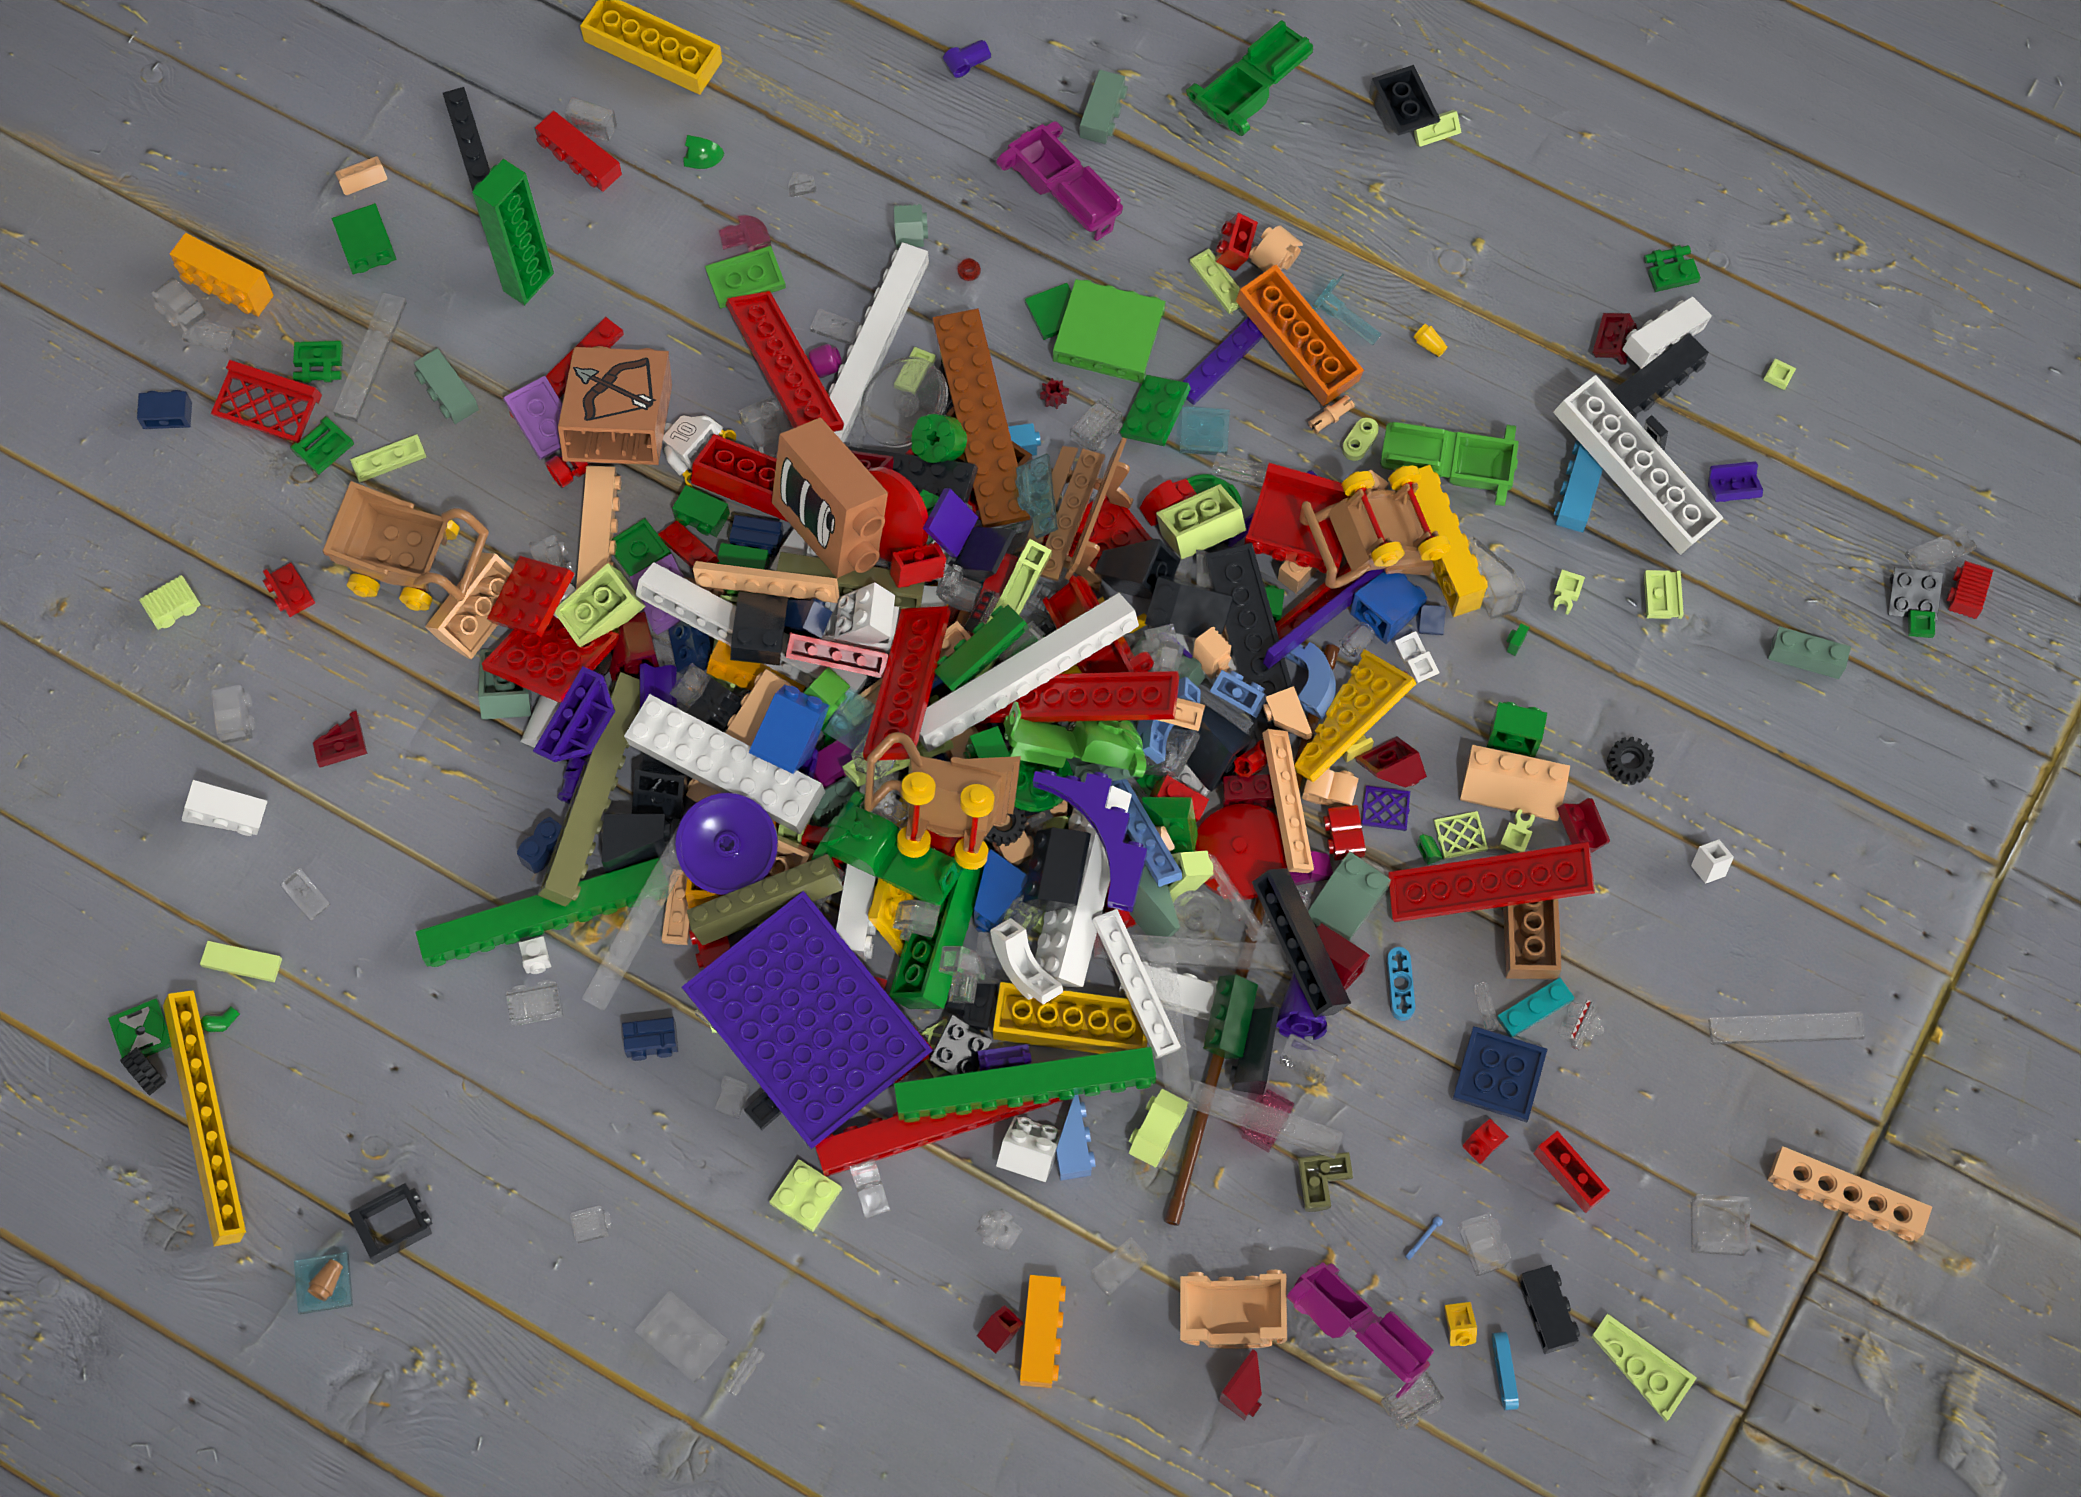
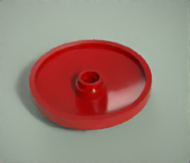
M884 467L868 469L888 492L879 558L892 562L893 552L911 549L912 547L916 548V546L920 547L921 545L925 546L929 534L923 529L928 519L927 509L919 492L904 476Z
M1253 804L1226 806L1206 818L1197 830L1198 836L1194 852L1208 851L1209 859L1213 863V875L1203 884L1219 896L1234 900L1257 898L1258 895L1252 881L1268 870L1287 868L1278 817L1266 808Z

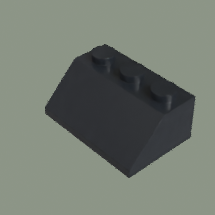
M1054 827L1037 831L1033 841L1034 848L1029 862L1028 878L1024 886L1023 903L1045 912L1077 906L1091 833Z
M1279 1008L1253 1009L1243 1057L1238 1058L1237 1066H1232L1230 1081L1234 1082L1233 1090L1264 1095Z

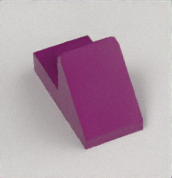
M1311 851L1313 871L1309 873L1289 872L1295 885L1329 880L1333 875L1329 854Z

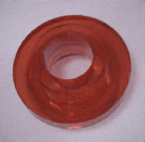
M964 259L958 265V275L965 281H973L981 273L980 265L974 259Z

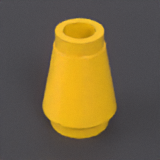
M1425 323L1413 336L1416 344L1436 354L1438 357L1448 348L1432 325L1429 327Z

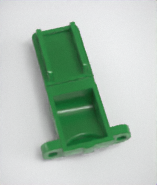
M1283 20L1279 21L1248 48V53L1238 63L1236 62L1205 89L1196 83H1193L1186 89L1189 99L1205 111L1211 119L1219 124H1223L1239 136L1245 135L1250 130L1247 119L1267 103L1269 87L1277 84L1313 53V44L1309 42V39L1300 36L1287 27L1286 22Z
M856 791L839 815L835 816L829 824L828 831L815 850L812 860L828 854L830 858L834 857L874 877L883 879V881L939 908L963 872V867L958 865L954 858L931 847L921 857L913 858L903 855L897 847L899 828L888 819L864 810L865 794Z

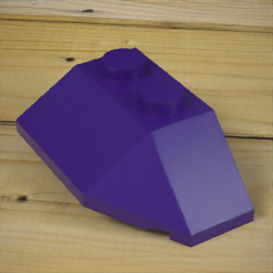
M582 666L533 749L534 753L552 762L591 754L615 713L603 675Z

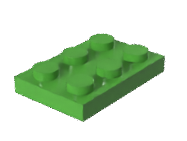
M771 246L705 266L720 309L727 307V298L766 291L773 293L786 288Z

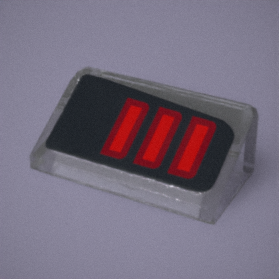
M989 589L983 590L963 627L971 637L974 635L972 631L980 623L984 622L986 624L1001 597L999 593Z

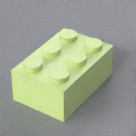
M1221 484L1156 513L1162 537L1181 559L1190 557L1197 552L1246 531L1241 507Z

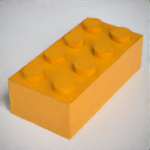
M186 232L170 252L174 262L173 265L178 270L182 281L189 285L193 283L199 286L204 293L209 295L212 293L226 304L232 303L245 314L251 313L259 317L274 296L262 271Z

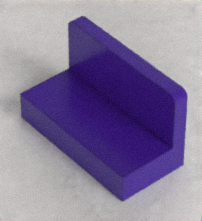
M646 663L640 664V709L649 694L677 708V667L666 665L654 668Z

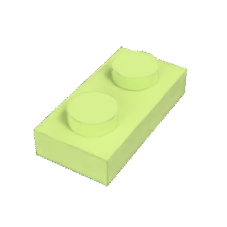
M1451 110L1439 114L1441 119L1439 123L1414 130L1416 145L1421 147L1460 134L1461 128L1457 111Z

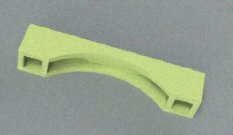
M1029 539L993 611L1001 605L1003 607L1009 605L1018 615L1021 614L1052 555V550ZM996 659L991 664H989L982 672H980L975 678L991 670Z

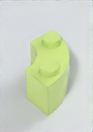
M1161 1089L1157 1097L1152 1095L1146 1106V1110L1149 1112L1141 1128H1135L1129 1139V1142L1132 1143L1129 1154L1157 1167L1169 1146L1174 1132L1181 1123L1189 1102L1164 1089Z

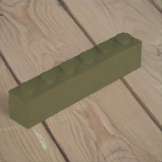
M780 552L776 571L836 578L820 558ZM872 567L863 573H858L855 570L837 578L840 597L875 582L895 595L894 606L899 607V610L921 607L925 582L913 584L909 587L897 588L890 575V569Z
M826 854L688 909L687 914L692 932L700 943L705 945L767 920L802 891L813 902L844 889L837 867L830 856Z

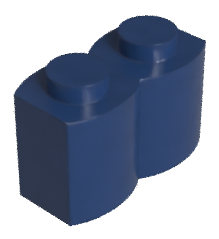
M551 817L542 820L536 827L534 835L525 839L518 848L517 855L521 864L534 874L542 871L550 861L562 825Z

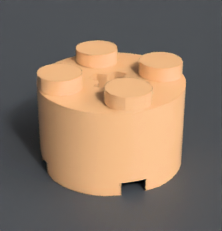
M1277 226L1274 229L1268 227L1261 236L1263 239L1261 243L1250 251L1249 258L1263 272H1266L1274 265H1277L1280 270L1283 268L1288 270L1301 252L1298 246H1303V243L1282 226Z

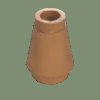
M329 1259L328 1263L309 1282L310 1287L307 1291L322 1301L332 1297L343 1266L337 1261Z

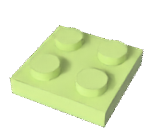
M798 1159L769 1203L813 1232L841 1192L842 1187Z

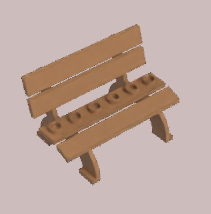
M1122 437L1113 451L1102 479L1098 478V475L1105 460L1104 454L1082 449L1073 471L1071 467L1078 448L1062 446L1054 469L1047 470L1044 473L1042 483L1046 484L1047 487L1024 546L1015 549L1013 555L1020 558L1029 539L1042 545L1066 483H1069L1045 544L1046 548L1052 550V555L1041 577L1058 581L1062 569L1065 567L1068 569L1065 579H1070L1072 574L1076 573L1087 580L1091 589L1100 590L1102 579L1089 566L1098 554L1100 547L1088 540L1105 496L1109 498L1110 503L1129 509L1133 503V498H1130L1125 491L1119 488L1130 470L1127 464L1119 462L1127 438ZM1096 489L1098 490L1073 557H1068L1092 491Z

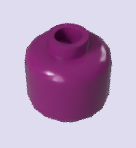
M824 344L809 351L808 360L819 378H824L839 371L842 358L836 346L832 347L830 344Z

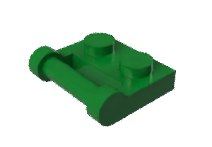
M325 416L320 420V424L298 443H293L290 449L320 475L350 449L354 442ZM327 430L329 431L309 450L305 451V449L308 446H310L315 440H317L322 434H324Z

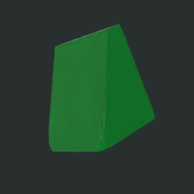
M1424 834L1420 835L1416 846L1425 863L1430 865L1442 860L1443 855L1434 838Z

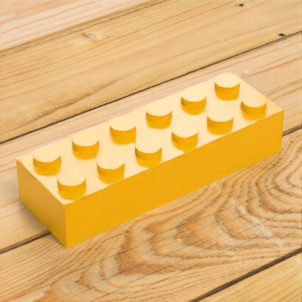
M598 0L580 25L584 42L699 95L723 62L720 45L621 0Z
M1431 465L1418 468L1421 479L1417 483L1419 488L1415 492V496L1431 533L1438 531L1439 536H1446L1451 545V549L1442 558L1432 560L1434 576L1453 617L1480 609L1486 589L1488 588L1487 580L1478 571L1477 558L1468 549L1467 536L1461 533L1458 527V517L1456 513H1452L1449 507L1450 500L1447 493H1443L1441 490L1438 473L1433 472Z
M1000 982L993 1028L994 1040L1098 1054L1147 1047L1148 1041L1128 999L1063 990V993L1042 1004L1035 998L1028 1000L1014 984Z

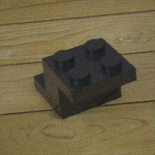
M643 752V761L635 770L632 814H665L666 820L669 823L673 819H682L684 798L692 778Z

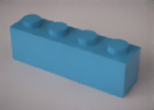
M1576 440L1572 454L1576 455L1575 461L1569 462L1566 474L1570 475L1569 481L1563 482L1560 495H1563L1564 498L1562 502H1557L1554 515L1558 516L1555 525L1583 533L1603 468L1583 445Z

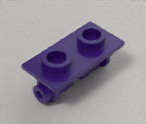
M1028 1044L978 1051L980 1071L1032 1063Z

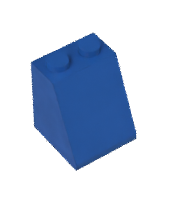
M1384 571L1355 593L1350 614L1383 643L1387 644L1420 612L1421 605L1426 604L1427 596L1421 587L1414 586L1408 581L1405 574H1386Z
M782 686L775 693L749 753L794 774L813 755L830 705L823 703L818 697L800 692L794 686Z
M993 850L988 852L974 908L976 930L986 938L988 936L991 937V929L1010 918L1012 919L1016 914L1017 908H1021L1024 904V886L1028 875Z

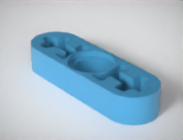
M1395 947L1389 952L1387 957L1391 1012L1397 1020L1406 1021L1413 1016L1415 1011L1411 956L1405 948ZM1397 954L1400 955L1401 959H1405L1402 961L1401 971L1398 972L1397 961L1392 960L1395 959ZM1404 978L1408 982V987L1405 990H1399L1394 986V980ZM1403 996H1405V1007L1410 1008L1407 1009L1406 1014H1403L1401 1009H1397Z
M1507 1332L1492 1333V1347L1503 1409H1518L1519 1399Z

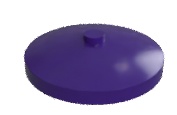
M734 793L711 795L694 804L682 818L676 834L677 859L685 875L695 885L714 894L726 895L766 878L775 863L778 853L777 831L766 810L752 799Z

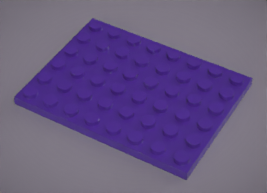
M804 891L681 987L811 1150L933 1051Z

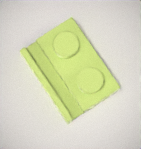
M1645 570L1644 585L1647 618L1671 619V617H1678V619H1682L1684 612L1681 571Z

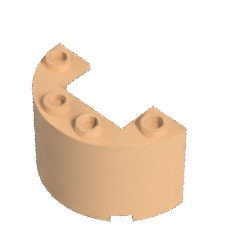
M1268 1270L1267 1274H1260V1277L1246 1276L1244 1280H1234L1233 1277H1219L1218 1281H1211L1202 1272H1189L1188 1276H1180V1340L1195 1346H1199L1200 1341H1202L1208 1348L1220 1349L1262 1348L1272 1346L1273 1340H1277V1344L1286 1342V1273L1283 1274L1282 1270Z

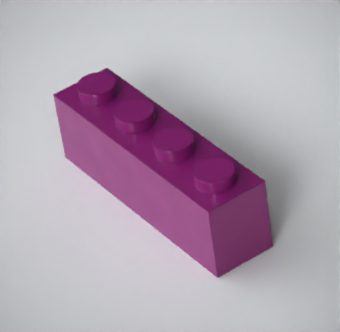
M872 718L818 752L814 780L822 783L824 789L846 777L847 775L844 773L842 766L863 754Z

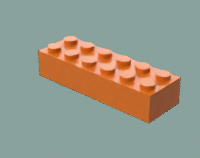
M1274 265L1239 290L1236 298L1237 304L1323 407L1359 382L1364 369L1277 265Z

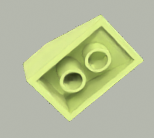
M607 563L557 607L555 614L577 645L581 647L625 624L646 606L640 598L636 597V592L621 571Z

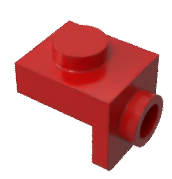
M1490 1118L1463 1144V1148L1479 1164H1482L1509 1136Z

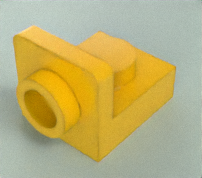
M1471 1302L1445 1305L1444 1312L1449 1329L1450 1346L1475 1344L1477 1325Z

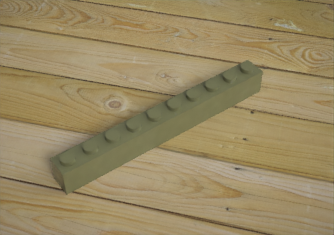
M622 672L613 680L609 691L615 713L591 754L586 756L538 892V896L565 907L572 900L575 901L581 889L578 886L579 880L584 878L588 869V864L585 863L586 859L592 855L595 849L596 842H593L595 834L598 835L604 823L603 820H600L602 813H606L610 806L611 799L608 796L610 791H614L619 778L616 777V773L624 765L626 756L623 753L625 748L628 749L630 746L624 735L637 716L640 706V680Z

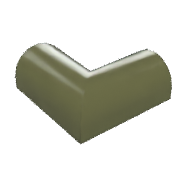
M1350 1153L1309 1156L1297 1159L1305 1211L1318 1212L1331 1208L1328 1182L1353 1179Z

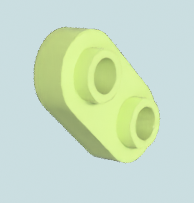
M1362 418L1353 427L1345 439L1342 448L1343 455L1347 459L1357 461L1365 456L1378 436L1379 426L1375 420ZM1368 426L1371 429L1365 430L1363 427ZM1357 444L1359 447L1353 448L1351 445Z

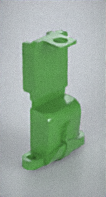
M1391 422L1386 426L1380 464L1382 468L1394 471L1403 466H1417L1421 468L1431 465L1433 472H1437L1439 477L1450 478L1449 482L1453 485L1494 490L1496 492L1495 505L1505 506L1507 491L1513 486L1514 472L1518 464V459L1516 458L1519 441L1515 440L1516 426L1506 424L1504 439Z
M1018 702L1013 703L1009 716H1006L1004 720V736L1012 746L1011 757L1021 756L1023 761L1059 768L1064 766L1066 758L1072 759L1076 757L1085 762L1126 769L1129 771L1130 776L1142 778L1145 773L1146 759L1142 740L1130 720H1121L1120 722L1077 721L1072 732L1067 731L1062 726L1020 719L1021 711Z

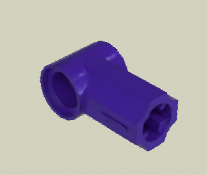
M980 40L962 49L958 47L949 49L944 54L943 60L953 76L960 78L965 76L971 67L990 59L991 52L985 40Z

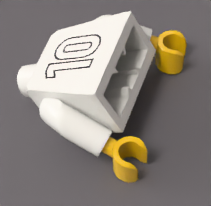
M683 415L674 424L666 423L663 443L665 444L664 453L666 459L679 476L681 474L684 476L685 485L692 487L688 482L689 479H692V472L689 473L687 469L692 470L693 462L714 434L736 441V433L733 430L724 431L723 426L706 415L695 417Z

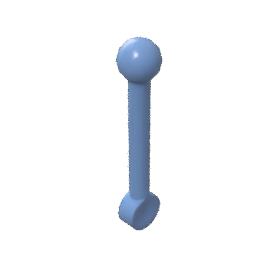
M1441 1217L1433 1218V1224L1406 1255L1408 1260L1414 1256L1435 1228L1443 1224Z

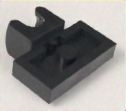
M972 976L970 988L966 985L951 984V994L958 996L960 999L956 1002H947L946 1011L952 1014L963 1015V1022L974 1029L988 1031L997 980Z

